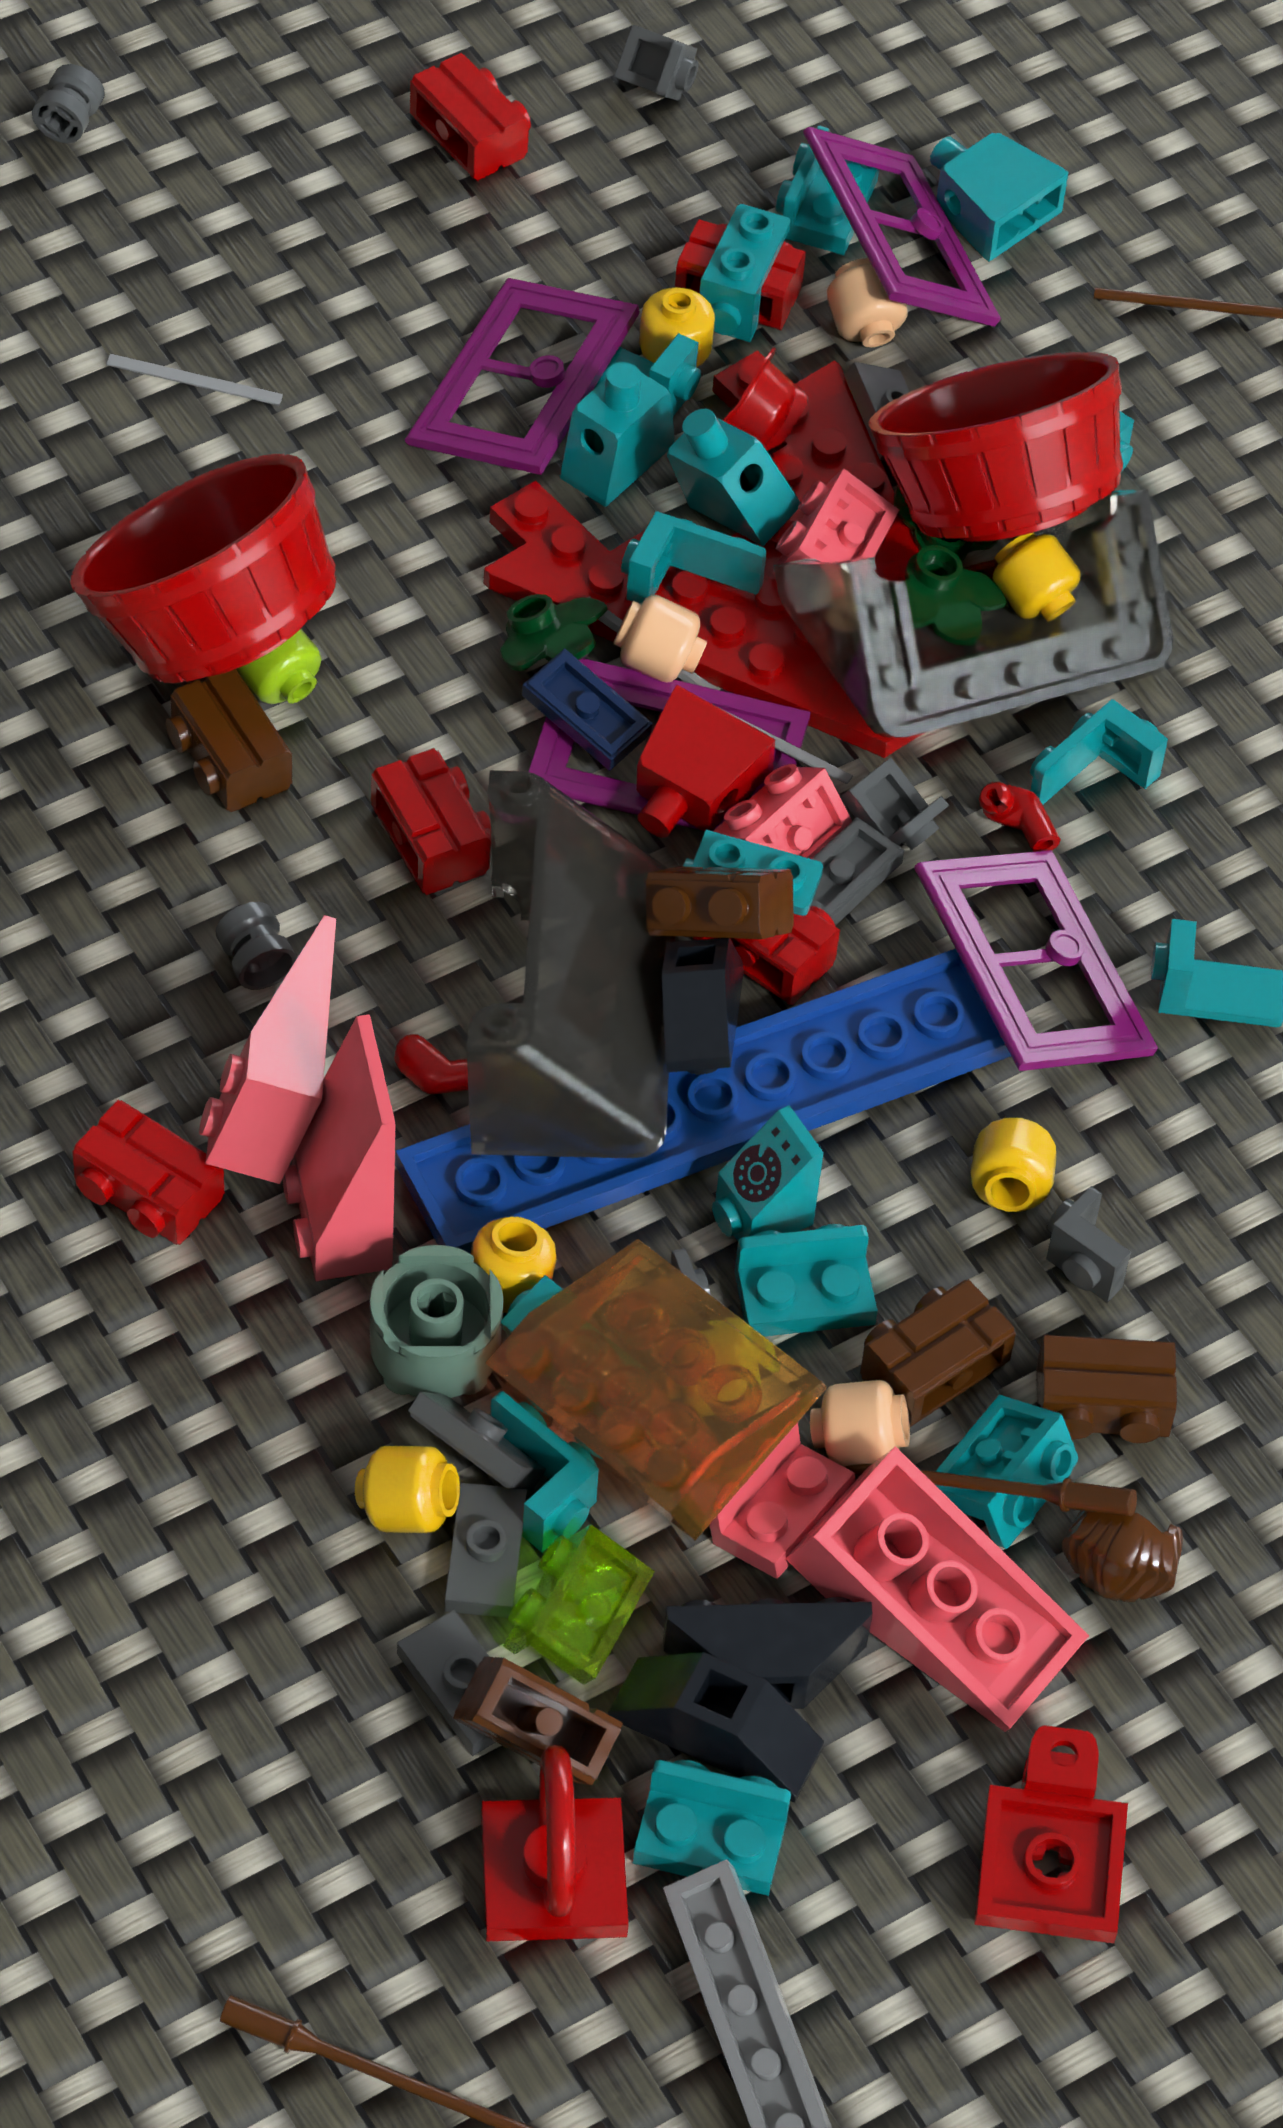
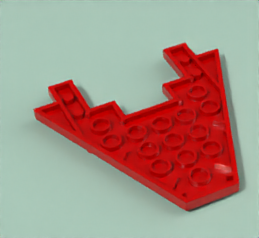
M757 350L717 373L713 378L712 392L733 409L740 401L765 357ZM834 360L795 383L808 396V404L791 434L780 445L774 447L776 452L771 454L770 457L799 501H802L809 489L818 480L826 485L844 468L894 505V490L876 453L844 377L841 365ZM536 480L490 507L489 523L516 549L484 568L483 584L488 589L516 601L530 595L544 594L549 596L553 604L556 605L576 598L591 597L604 602L611 613L624 620L633 601L626 599L628 574L621 572V565L624 553L631 539L609 551ZM799 509L764 546L739 533L732 536L743 538L750 543L765 548L767 551L763 585L758 594H752L670 565L655 595H659L698 614L700 629L697 637L706 640L707 644L694 672L712 685L733 694L809 711L811 713L808 726L883 758L891 755L974 702L976 684L960 646L949 643L938 636L931 624L910 629L900 621L896 614L894 606L895 590L906 580L905 568L909 559L919 552L910 528L898 515L895 517L857 590L845 601L798 567L783 580L772 574L782 556V553L776 550L779 540L790 525L796 520L800 522L805 514ZM645 530L633 538L640 540ZM596 620L588 625L593 634L614 642L617 633L601 621Z

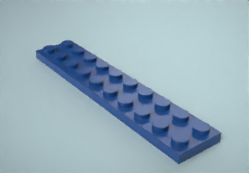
M956 949L737 1027L731 1068H719L714 1072L701 1075L691 1074L687 1071L667 1073L665 1054L397 1150L395 1166L437 1245L460 1248L471 1254L472 1244L478 1231L490 1221L503 1217H522L535 1222L545 1229L729 1161L778 1110L790 1105L806 1129L810 1131L1011 1057L959 954Z

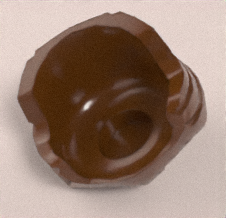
M1080 1510L1062 1541V1550L1074 1572L1080 1575V1581L1087 1588L1093 1589V1593L1116 1602L1117 1600L1135 1602L1138 1598L1144 1600L1164 1594L1174 1587L1182 1552L1183 1536L1181 1528L1170 1524L1165 1532H1161L1139 1513H1134L1130 1517Z

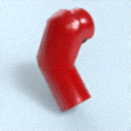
M991 782L982 788L979 795V803L988 819L1021 830L1033 852L1053 851L1057 848L1061 839L1040 799L1034 792L1016 786L1005 785L1002 782Z
M418 1034L406 1035L396 1045L394 1056L396 1066L409 1080L427 1094L458 1092L485 1087L481 1057L448 1060L428 1040Z

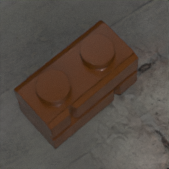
M236 669L207 677L204 682L197 680L174 689L171 695V717L166 719V729L175 749L179 753L188 750L193 757L196 779L206 795L209 796L216 793L226 810L234 812L256 803L257 799L261 796L263 799H266L289 789L292 784V752Z
M678 866L648 872L646 879L647 930L649 935L741 939H765L775 935L791 933L794 926L793 875L791 869L721 867L703 869V867Z
M969 1279L963 1280L948 1291L944 1287L939 1286L929 1291L920 1299L913 1314L899 1323H896L893 1319L885 1320L868 1334L864 1341L860 1374L863 1381L883 1380L889 1383L895 1395L904 1394L911 1427L1008 1363L1011 1359L1016 1335L1014 1326L995 1306L991 1307L986 1296Z
M1043 1335L1036 1369L1037 1406L1062 1414L1072 1440L1086 1438L1092 1433L1120 1434L1124 1440L1132 1443H1148L1158 1437H1169L1177 1406L1175 1343Z
M485 1656L479 1663L453 1717L454 1720L539 1766L545 1749L553 1745L562 1746L570 1755L573 1783L590 1786L597 1779L623 1722L599 1709L589 1708L588 1703L505 1658Z

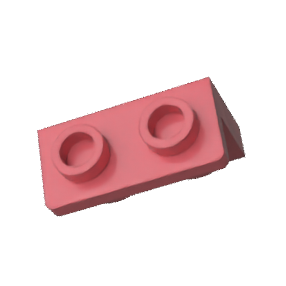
M843 468L826 485L818 480L806 493L798 507L805 514L800 522L797 520L793 522L779 540L776 550L782 553V556L772 574L783 580L798 567L845 601L857 590L899 509Z
M788 764L769 773L764 779L765 785L749 800L742 801L731 807L724 815L725 821L713 832L812 859L852 822V819L825 768L797 767L795 764Z
M784 1416L769 1433L761 1434L754 1441L748 1457L730 1477L722 1478L712 1489L707 1501L712 1542L719 1548L778 1579L790 1565L786 1557L855 1482V1473L802 1445L798 1422Z

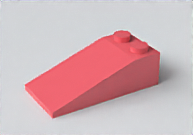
M323 916L252 1029L240 1056L229 1055L220 1081V1092L222 1094L219 1099L213 1097L208 1099L200 1122V1135L208 1137L206 1164L273 1183H281L322 1100L336 918Z
M370 1014L356 1016L324 1077L322 1100L292 1159V1165H289L282 1179L287 1204H299L301 1219L293 1220L296 1248L299 1258H311L315 1281L384 1271L393 1265L395 1119Z
M896 1446L865 1469L786 1557V1560L825 1598L842 1597L852 1602H872L873 1614L869 1631L872 1635L1004 1732L1016 1723L1089 1637L1056 1602Z

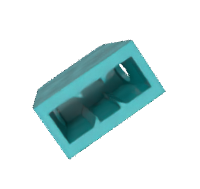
M990 133L968 149L951 136H947L938 142L931 153L930 163L940 170L937 191L939 204L949 222L988 262L1062 212L1069 172L1001 133Z
M628 362L612 364L606 371V379L583 398L572 412L560 479L602 506L607 507L658 461L675 442L670 392L664 386L640 372L634 364Z
M699 409L690 413L682 425L684 433L670 446L667 453L668 460L689 507L764 546L798 510L800 504L798 497L757 438L720 420L710 409Z

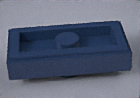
M565 648L523 684L522 696L609 771L651 735L653 723Z

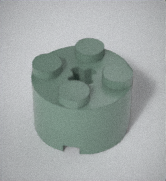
M426 1245L410 1249L401 1254L399 1262L390 1267L384 1274L382 1270L373 1283L370 1296V1352L376 1368L383 1376L386 1387L396 1394H409L416 1397L420 1392L440 1393L453 1398L463 1394H476L481 1391L497 1365L501 1352L503 1292L499 1280L491 1270L488 1275L485 1270L476 1264L474 1256L460 1248L446 1245Z

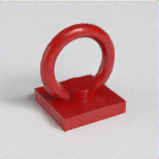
M549 1746L541 1756L539 1800L482 1801L481 1825L486 1941L627 1938L629 1923L621 1797L574 1799L570 1755L562 1746Z

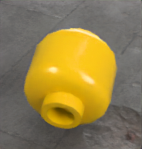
M667 288L651 295L644 303L641 314L639 345L643 356L655 363L679 333L698 342L696 367L702 365L710 356L713 344L715 314L711 303L702 294L688 288Z
M1034 532L1018 536L1003 547L994 557L998 565L993 572V581L1000 588L1006 601L1018 617L1031 619L1043 615L1046 621L1049 622L1059 617L1075 604L1076 600L1071 592L1078 586L1081 573L1055 536L1051 534L1036 536Z
M1003 1118L991 1122L981 1130L974 1144L971 1183L978 1197L989 1206L1006 1212H1022L1037 1207L1047 1199L1054 1183L1056 1166V1145L1049 1132L1038 1123L1024 1118Z
M503 1217L490 1221L478 1231L471 1249L474 1262L485 1270L488 1275L491 1270L499 1280L503 1292V1313H508V1309L514 1299L523 1291L532 1289L544 1275L551 1280L553 1278L557 1260L555 1243L546 1230L531 1220L522 1217Z
M431 1446L380 1447L370 1457L367 1467L360 1469L355 1481V1498L358 1506L361 1509H365L370 1523L381 1532H435L445 1522L446 1517H451L455 1513L460 1497V1482L456 1467L452 1463H447L446 1457L437 1448Z

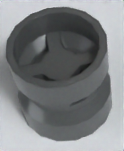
M65 64L54 72L47 86L48 90L40 95L33 107L32 117L37 128L47 137L62 143H74L82 137L89 124V117L97 112L103 102L105 91L99 78L91 71L82 66Z
M249 902L237 906L229 911L216 927V937L222 949L227 955L234 957L232 969L239 983L244 988L250 990L265 989L281 982L297 959L290 942L284 936L278 935L280 923L273 909L263 902Z

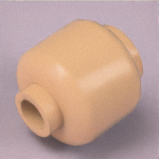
M868 258L857 259L840 267L835 273V278L827 288V300L837 331L847 341L862 342L863 346L869 348L884 345L895 337V331L902 326L907 318V304L892 301L888 298Z
M650 595L642 604L633 600L613 644L621 647L620 660L623 665L641 674L668 683L675 680L681 670L693 674L707 641L697 637L700 629L698 614L659 595Z
M883 1380L840 1383L829 1386L822 1399V1408H814L810 1411V1431L814 1448H825L830 1460L842 1466L873 1464L895 1446L898 1449L900 1447H908L910 1442V1422L904 1394L895 1395L889 1383Z

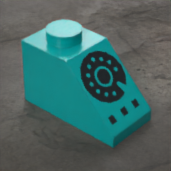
M790 1105L778 1110L718 1172L716 1199L712 1203V1211L719 1228L727 1237L734 1235L738 1241L742 1237L753 1236L762 1231L797 1232L814 1224L824 1152Z

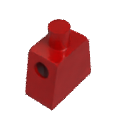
M676 685L638 761L636 790L642 797L648 800L638 814L640 824L648 832L661 838L668 837L680 819L685 820L702 831L713 830L724 819L725 813L731 807L747 798L764 781L766 776L773 771L776 739L683 687Z

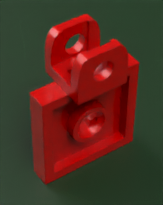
M1047 1725L1039 1727L1033 1735L1028 1758L1022 1775L1021 1789L989 1785L974 1925L1114 1944L1118 1932L1128 1803L1094 1799L1099 1752L1096 1739L1091 1732ZM1057 1746H1067L1071 1748L1075 1752V1754L1054 1752L1051 1750ZM1046 1850H1054L1058 1852L1060 1863L1070 1865V1871L1059 1873L1057 1878L1047 1877L1043 1875L1042 1870L1035 1868L1032 1860H1042Z

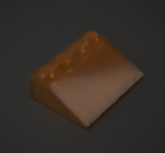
M639 1239L529 1312L486 1361V1365L512 1393L523 1402L532 1405L544 1419L571 1441L581 1445L589 1452L593 1459L694 1541L698 1539L827 1389L826 1385Z

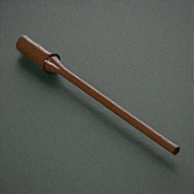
M1097 287L1094 290V299L1283 319L1282 307Z
M872 1464L843 1467L860 1476ZM920 1470L931 1482L938 1486L1042 1498L1060 1506L1063 1512L1075 1509L1131 1517L1134 1515L1137 1505V1493L1134 1489L1073 1482L1071 1478H1065L1063 1482L1039 1485Z
M233 1995L229 1996L220 2017L221 2023L284 2048V2053L289 2054L290 2051L316 2053L495 2128H534L320 2040L302 2025L301 2019L293 2021Z

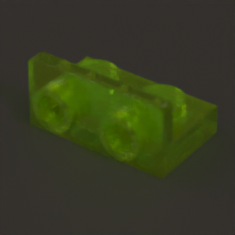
M592 1524L568 1539L560 1535L548 1547L538 1565V1568L545 1573L537 1587L527 1590L510 1612L508 1621L514 1627L503 1645L514 1655L531 1646L583 1685L596 1679L655 1572Z

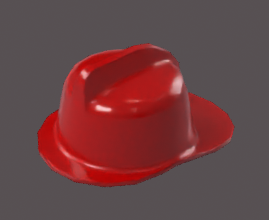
M774 347L762 362L738 404L722 420L757 438L766 451L780 445L791 434L808 404L806 393L770 362L776 351Z

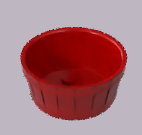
M1065 352L1006 361L963 372L933 382L930 385H925L889 402L874 413L868 425L875 438L878 452L884 456L908 505L911 519L917 523L920 531L931 537L958 538L965 541H991L1012 538L1047 529L1070 520L1084 512L1090 505L1112 493L1120 484L1121 471L1123 470L1120 452L1119 396L1122 393V385L1119 377V361L1111 355L1108 356V354L1099 352Z
M289 454L262 455L257 458L252 457L227 464L222 468H216L190 479L184 484L178 485L159 495L123 518L111 530L96 540L86 551V554L82 555L77 562L70 579L72 589L81 598L86 609L92 615L97 616L130 653L137 667L147 673L153 680L163 681V683H181L183 681L219 675L263 657L285 643L308 620L317 614L326 604L325 601L329 600L336 587L335 562L329 552L315 502V489L309 480L307 469L302 459Z

